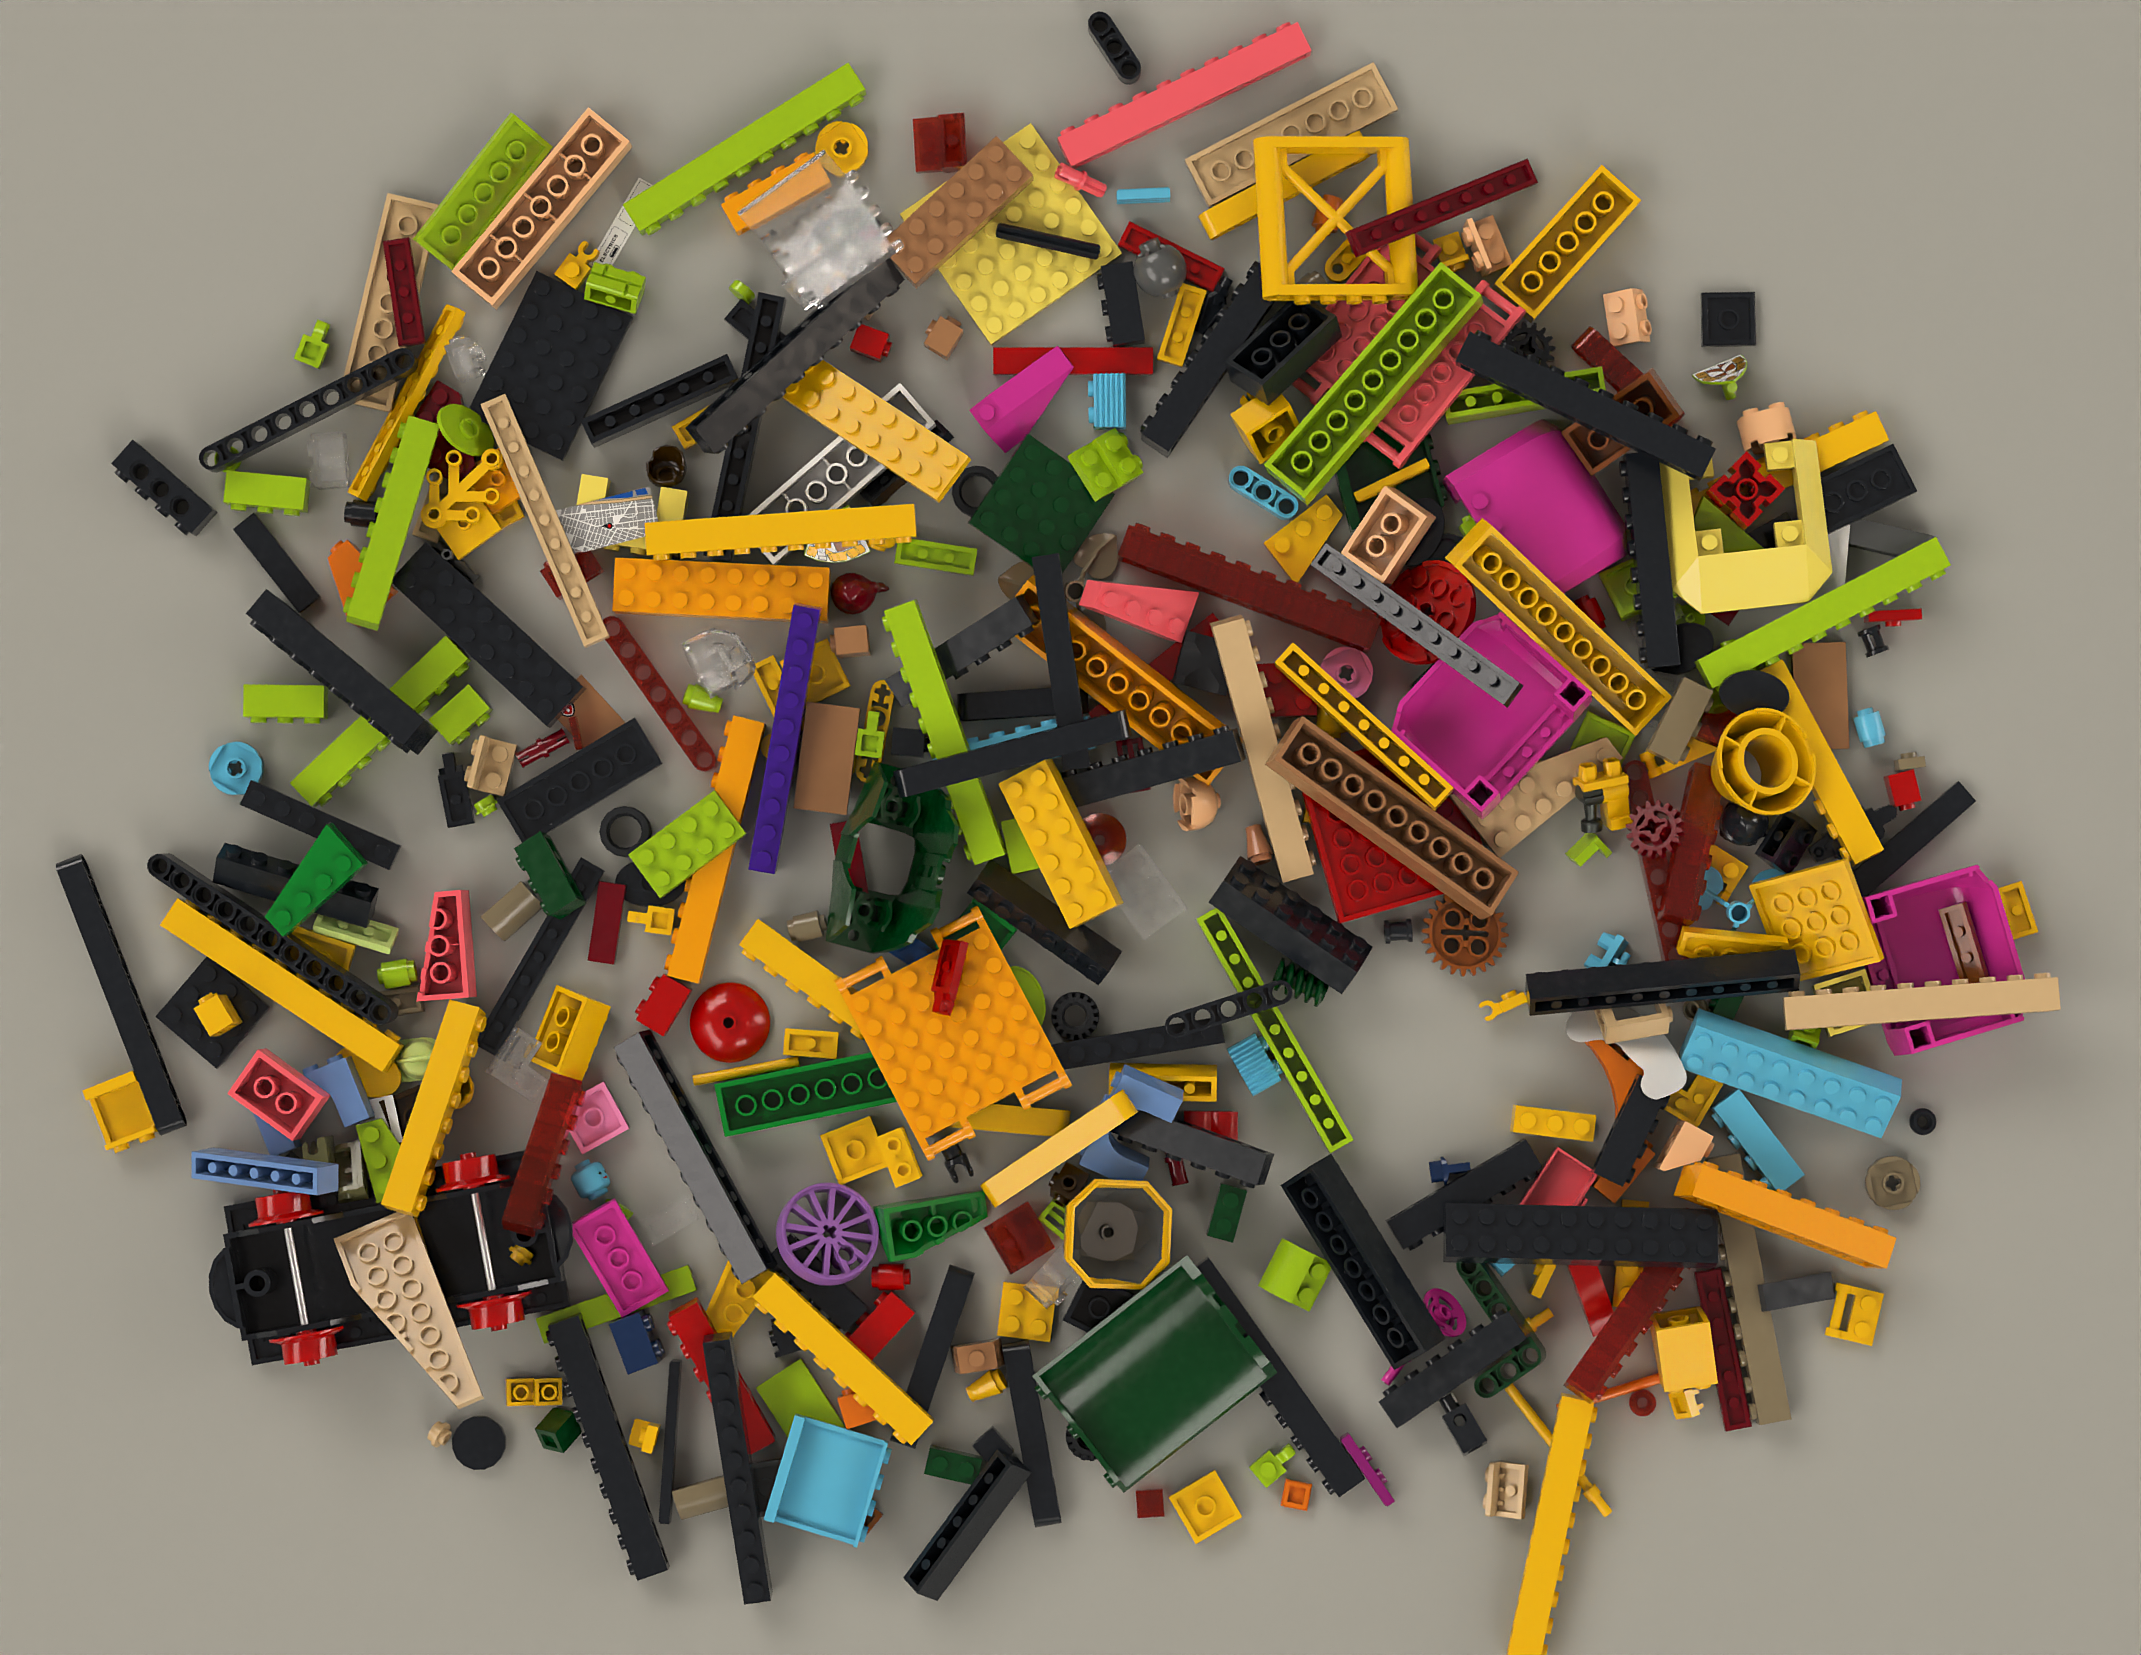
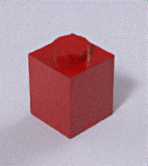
M861 324L856 329L850 350L881 363L883 356L888 357L893 343L889 341L890 336L888 333Z
M1914 769L1883 777L1889 802L1893 807L1898 806L1900 811L1916 808L1914 802L1922 801Z

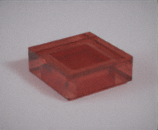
M1163 1489L1136 1490L1137 1518L1164 1516Z

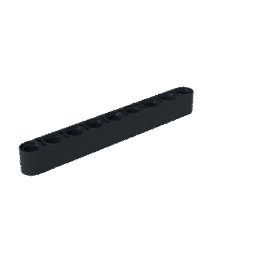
M406 348L396 349L210 444L201 450L199 454L200 464L211 472H221L413 374L418 368L417 357ZM404 355L410 356L411 363L409 366L400 368L398 366L400 357ZM381 367L386 368V377L383 380H375V371ZM362 380V389L356 393L351 392L352 382ZM338 392V402L328 405V394ZM308 404H314V414L310 417H304V407ZM289 416L291 418L290 426L287 429H280V419ZM261 428H265L267 430L266 439L260 442L256 441V432ZM238 440L242 441V451L233 454L231 450L232 444ZM218 453V463L214 466H209L207 462L209 455Z
M1125 709L893 771L899 798L1125 739L1131 737L1132 732Z

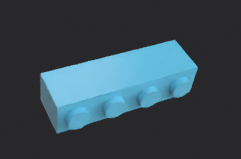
M1735 1088L1710 1107L1714 1113L1711 1115V1118L1720 1129L1724 1126L1730 1133L1727 1137L1736 1150L1739 1148L1743 1150L1746 1154L1744 1161L1752 1171L1756 1169L1763 1177L1760 1181L1768 1184L1767 1189L1774 1191L1776 1189L1786 1190L1805 1175L1740 1089Z

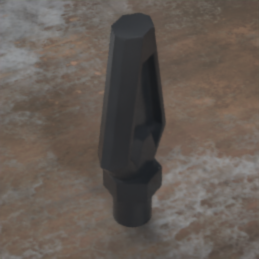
M1224 276L1220 284L1216 285L1214 291L1205 295L1194 331L1204 335L1208 328L1213 326L1217 315L1223 306L1227 305L1226 298L1230 293L1229 288L1233 283L1231 279Z

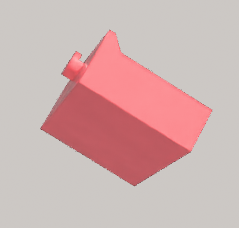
M1556 1146L1518 1205L1584 1206L1588 1201V1198L1584 1196L1598 1175L1592 1173L1591 1168Z

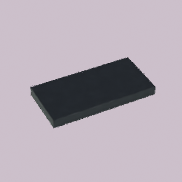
M1894 444L1821 478L1828 535L1917 492Z

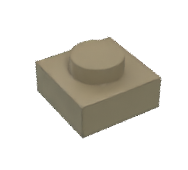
M1916 752L1900 754L1901 759L1894 760L1895 771L1926 767L1925 756L1917 757Z

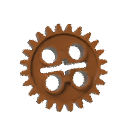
M1443 895L1445 903H1441L1438 900L1434 901L1437 910L1429 908L1427 911L1432 916L1431 919H1423V922L1429 925L1428 928L1421 930L1422 933L1428 934V938L1421 942L1423 944H1430V948L1425 953L1435 954L1431 962L1435 963L1440 960L1442 962L1440 970L1450 966V975H1453L1459 969L1460 976L1464 977L1466 970L1469 969L1470 974L1474 976L1476 975V967L1482 972H1486L1485 963L1494 966L1495 962L1492 957H1502L1498 948L1507 947L1505 943L1501 942V938L1508 937L1509 934L1501 932V928L1506 927L1508 923L1499 921L1504 912L1497 914L1494 912L1492 916L1485 918V925L1482 928H1477L1472 923L1473 914L1447 895ZM1448 912H1455L1458 915L1459 921L1454 927L1449 926L1445 921V916ZM1466 926L1467 931L1488 932V936H1468L1465 941L1462 935H1443L1441 930L1459 931ZM1448 938L1454 939L1457 943V950L1454 953H1448L1444 948V942ZM1474 940H1480L1484 945V951L1480 955L1474 954L1471 950V943Z

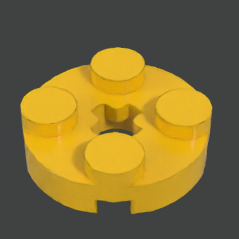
M835 121L826 125L819 132L815 153L822 167L836 176L849 175L858 171L864 165L868 157V141L864 132L857 125ZM838 142L849 144L846 154H837L835 152Z

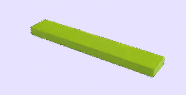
M689 1265L660 1274L669 1291L631 1313L696 1291L697 1287ZM606 1293L538 1317L536 1322L543 1342L546 1344L549 1343L546 1331L549 1330L548 1325L552 1322L581 1313L586 1329L621 1316Z

